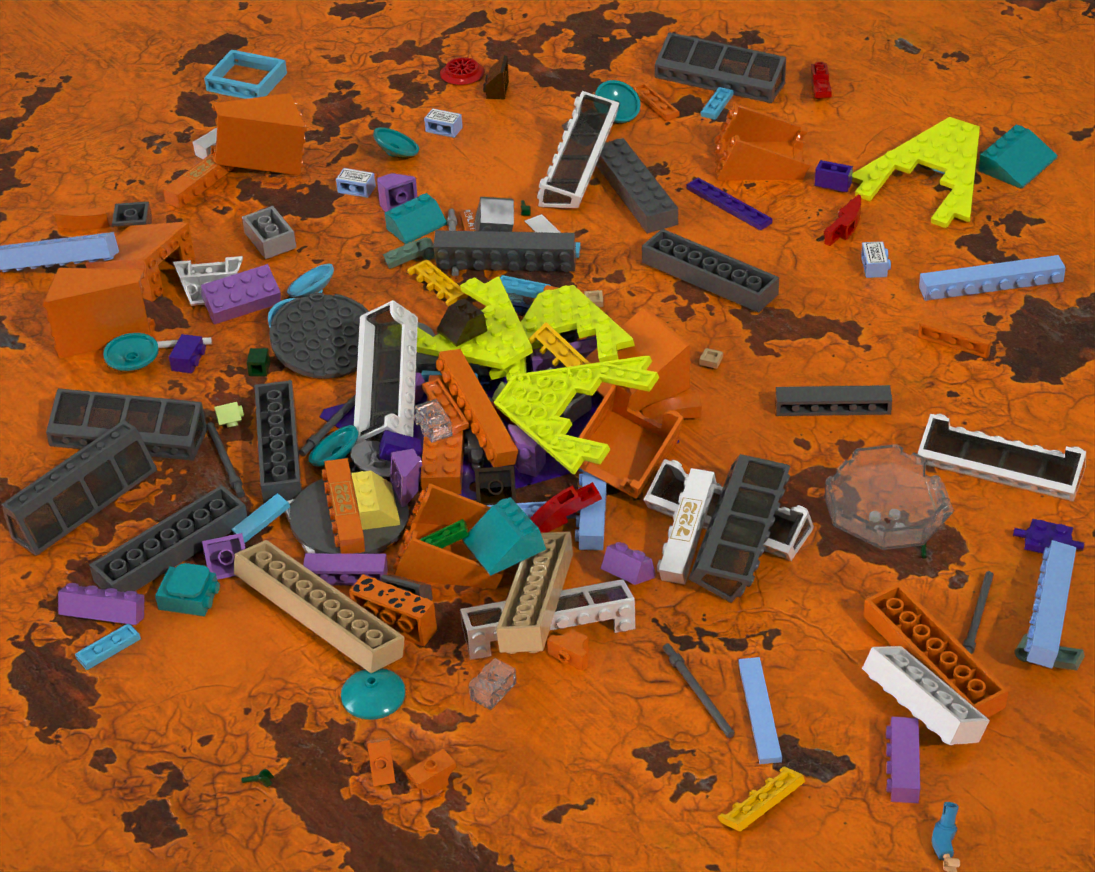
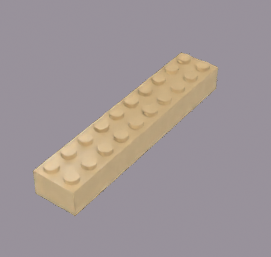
M571 532L541 533L546 550L520 562L496 628L499 652L515 654L517 652L537 653L544 650L573 556Z
M265 540L235 553L234 574L368 672L373 673L403 657L405 638L403 635L269 541Z

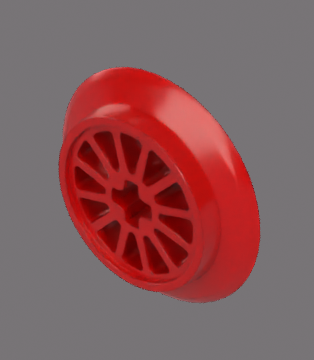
M460 57L450 60L441 69L440 76L450 84L465 85L480 80L485 73V69L474 59Z

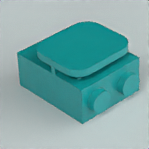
M183 563L177 567H169L155 595L158 610L205 616L208 609L212 607L215 594L219 592L220 583L217 581L216 573L210 572L209 568L203 565Z

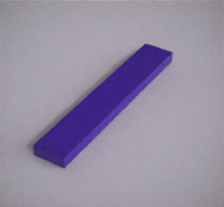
M699 177L687 184V190L760 231L772 224L771 217Z

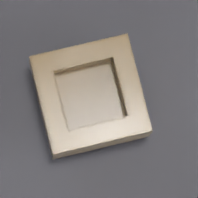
M602 290L584 291V295L596 306L603 307Z
M705 348L699 359V365L717 369L723 358V352Z

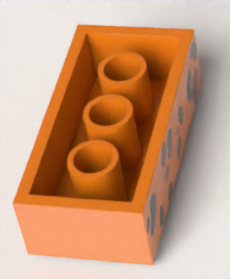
M364 574L349 590L351 600L403 635L407 641L425 647L437 631L434 602L428 598L420 597L410 591L402 590L392 584L384 583Z

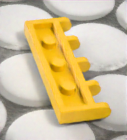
M427 259L407 270V273L410 275H418L416 277L418 282L425 281L428 283L426 288L429 291L435 289L438 292L436 296L439 299L445 297L448 307L458 300L468 298V295L461 291V287Z
M547 322L528 339L531 344L538 340L543 345L539 350L541 354L549 351L556 357L552 361L554 366H557L560 362L565 367L591 364Z
M782 767L777 777L774 779L769 777L765 780L766 785L761 789L750 791L748 799L742 803L736 802L733 804V810L728 814L721 813L718 816L719 821L741 832L805 782L803 774L787 767Z

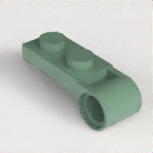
M426 237L390 250L383 254L389 269L419 256H422L425 260H431L435 258L434 244L430 238Z
M1024 634L1015 649L1016 657L1024 662H1029L1026 661L1028 652L1024 651L1028 639L1027 634ZM1059 646L1058 655L1053 667L1077 670L1085 657L1083 649Z

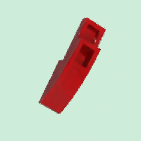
M815 62V64H811L814 98L832 97L827 63Z
M858 194L839 210V218L824 231V244L831 246L839 238L847 240L855 231L860 220L861 195Z
M593 482L578 490H575L572 485L547 501L530 519L539 528L540 533H548L568 523L567 516L601 500L602 497Z

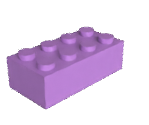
M268 264L201 285V296L213 324L274 306L281 301V292Z

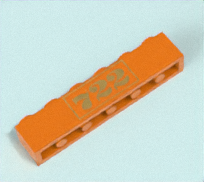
M210 154L163 189L165 202L181 209L235 167L215 164L212 154Z
M348 458L324 461L325 469L321 470L322 479L327 481L324 482L325 494H329L326 495L327 505L332 507L329 509L330 521L334 520V522H331L333 534H337L334 536L335 547L340 548L341 554L365 552L364 535Z

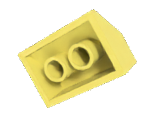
M373 471L352 473V482L362 530L400 525L391 482Z

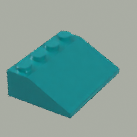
M1015 125L980 154L978 171L1022 189L1056 160L1058 155L1031 130Z
M511 497L502 499L493 505L469 531V536L462 539L463 543L490 576L546 550L539 528Z

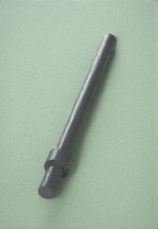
M356 394L315 435H312L306 441V444L299 450L301 456H305L311 449H314L320 440L355 406Z
M209 422L207 428L228 473L229 483L232 489H235L237 496L242 498L245 496V492L242 488L241 478L237 476L214 423Z
M990 571L985 573L969 632L962 644L971 654L974 653L976 647V635L994 576Z
M669 643L665 644L663 650L668 655L669 662L674 668L679 670L727 738L733 737L735 732L688 670L682 656L676 653Z

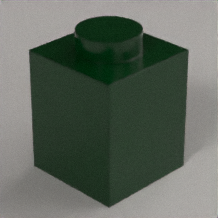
M250 348L247 358L249 376H267L270 366L268 348Z

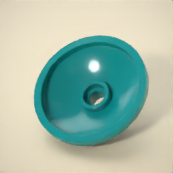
M617 80L605 81L599 85L595 92L597 96L619 102L614 122H629L640 111L641 104L638 94L631 86ZM594 99L598 111H609V103Z
M384 127L376 128L373 132L375 141L389 156L412 157L419 152V146L416 142L403 133Z
M128 333L111 340L106 345L103 356L107 365L114 369L135 371L149 365L157 357L159 348L157 341L147 334Z
M353 425L345 426L321 440L309 455L308 460L311 465L324 467V461L347 458L357 442L359 434L357 428Z
M381 668L370 673L364 669L356 672L345 681L341 689V701L347 712L357 718L367 720L380 719L394 713L402 705L406 693L405 685L400 676L391 670Z

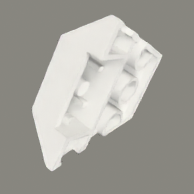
M243 256L226 257L225 262L191 264V260L173 262L191 306L205 305L201 296V285L237 274Z

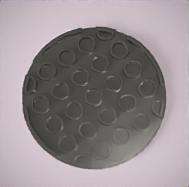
M313 293L307 297L295 298L282 306L272 319L269 332L271 348L282 364L301 375L323 379L349 375L357 371L360 316L369 311L357 301L339 294L324 295V293Z
M321 479L302 490L292 503L290 509L291 530L301 545L304 544L310 549L315 550V553L341 554L340 548L335 547L334 536L337 534H333L331 523L334 520L330 521L329 509L332 507L327 505L326 495L329 494H325L324 482L327 481ZM394 490L400 525L363 530L365 552L354 554H378L386 550L387 546L393 542L396 543L404 534L409 519L408 504L405 507H401Z

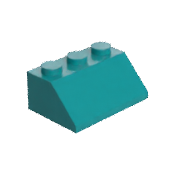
M427 193L385 212L386 229L404 244L410 243L447 225V221L437 201Z

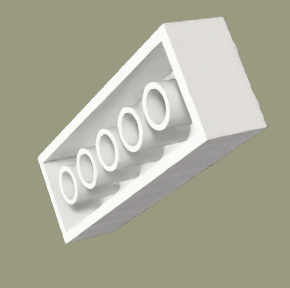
M902 646L871 648L862 668L869 675L870 679L878 682L885 692L897 699L900 705L908 708L914 717L922 720L929 730L941 737L944 743L948 745L979 743L990 721L987 717Z

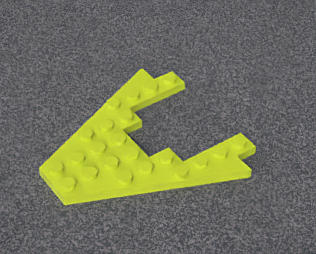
M948 117L852 174V181L860 184L855 191V196L859 194L862 199L871 201L895 169L910 174L917 164H921L944 172L945 174L940 179V185L952 189L931 217V223L947 228L954 217L970 222L980 126Z
M474 277L460 285L462 292L486 306L481 311L485 316L487 332L456 347L441 334L432 337L417 327L418 353L439 357L441 351L461 349L468 363L502 370L533 353L532 346L500 277H496L487 283H483ZM402 325L388 326L389 331L393 335L384 339L385 345L401 348Z
M565 285L558 289L545 290L538 293L521 321L528 339L545 322L558 334L577 329L579 339L596 335L599 362L619 360L618 350L635 346L633 338L574 285ZM538 340L531 344L532 350L543 347ZM526 357L504 370L492 368L489 372L491 380L507 377L508 383L513 375L526 373Z
M650 356L515 374L498 395L494 404L496 408L575 475L584 461L601 464L610 451L608 444L566 435L573 424L570 419L560 416L576 393L593 396L602 382L650 392L659 376L657 372L647 370L652 363Z

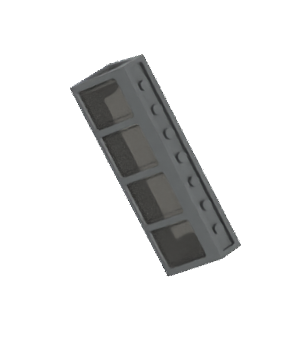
M671 32L668 33L655 62V78L716 91L719 87L734 90L733 95L767 103H772L785 85L786 57Z
M58 388L46 430L50 446L82 449L124 420L137 428L150 456L194 461L207 432L202 402ZM133 442L134 453L144 456L140 446H138L139 444H137L138 442ZM126 447L119 453L128 454V447Z
M123 420L2 503L1 506L11 539L37 556L157 471L137 428Z
M742 454L737 457L728 472L689 580L731 603L736 597L740 598L746 586H751L755 579L753 572L757 570L760 564L758 558L765 550L763 544L770 535L768 529L775 521L773 515L780 507L778 501L785 492L783 486L786 485L790 478V475H788L789 465Z

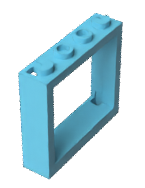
M231 49L204 78L206 91L243 99L267 96L287 74L286 62L282 59ZM234 65L269 71L258 85L223 78Z

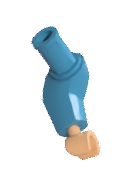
M944 802L941 819L935 823L931 839L932 846L939 860H943V869L947 872H957L956 867H960V860L958 858H951L954 854L951 842L957 832L955 819L959 806L953 802Z

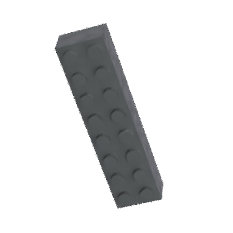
M621 138L606 142L596 166L646 233L678 225V207L625 139Z
M661 229L642 245V263L756 312H760L779 294V277L665 229Z
M435 230L433 248L438 269H452V266H456L460 270L575 271V233Z
M292 380L255 385L260 485L263 502L266 503L277 493L286 501L292 500L302 491L295 396Z
M221 485L89 564L93 581L101 589L114 588L120 592L136 591L167 572L169 567H175L203 550L202 541L224 537L232 532L231 529L247 517L246 506Z

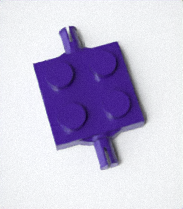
M1032 519L1031 525L1027 530L1015 527L1013 536L1025 538V550L1043 553L1045 547L1049 548L1052 540L1074 546L1082 551L1085 543L1072 540L1073 527L1044 520Z

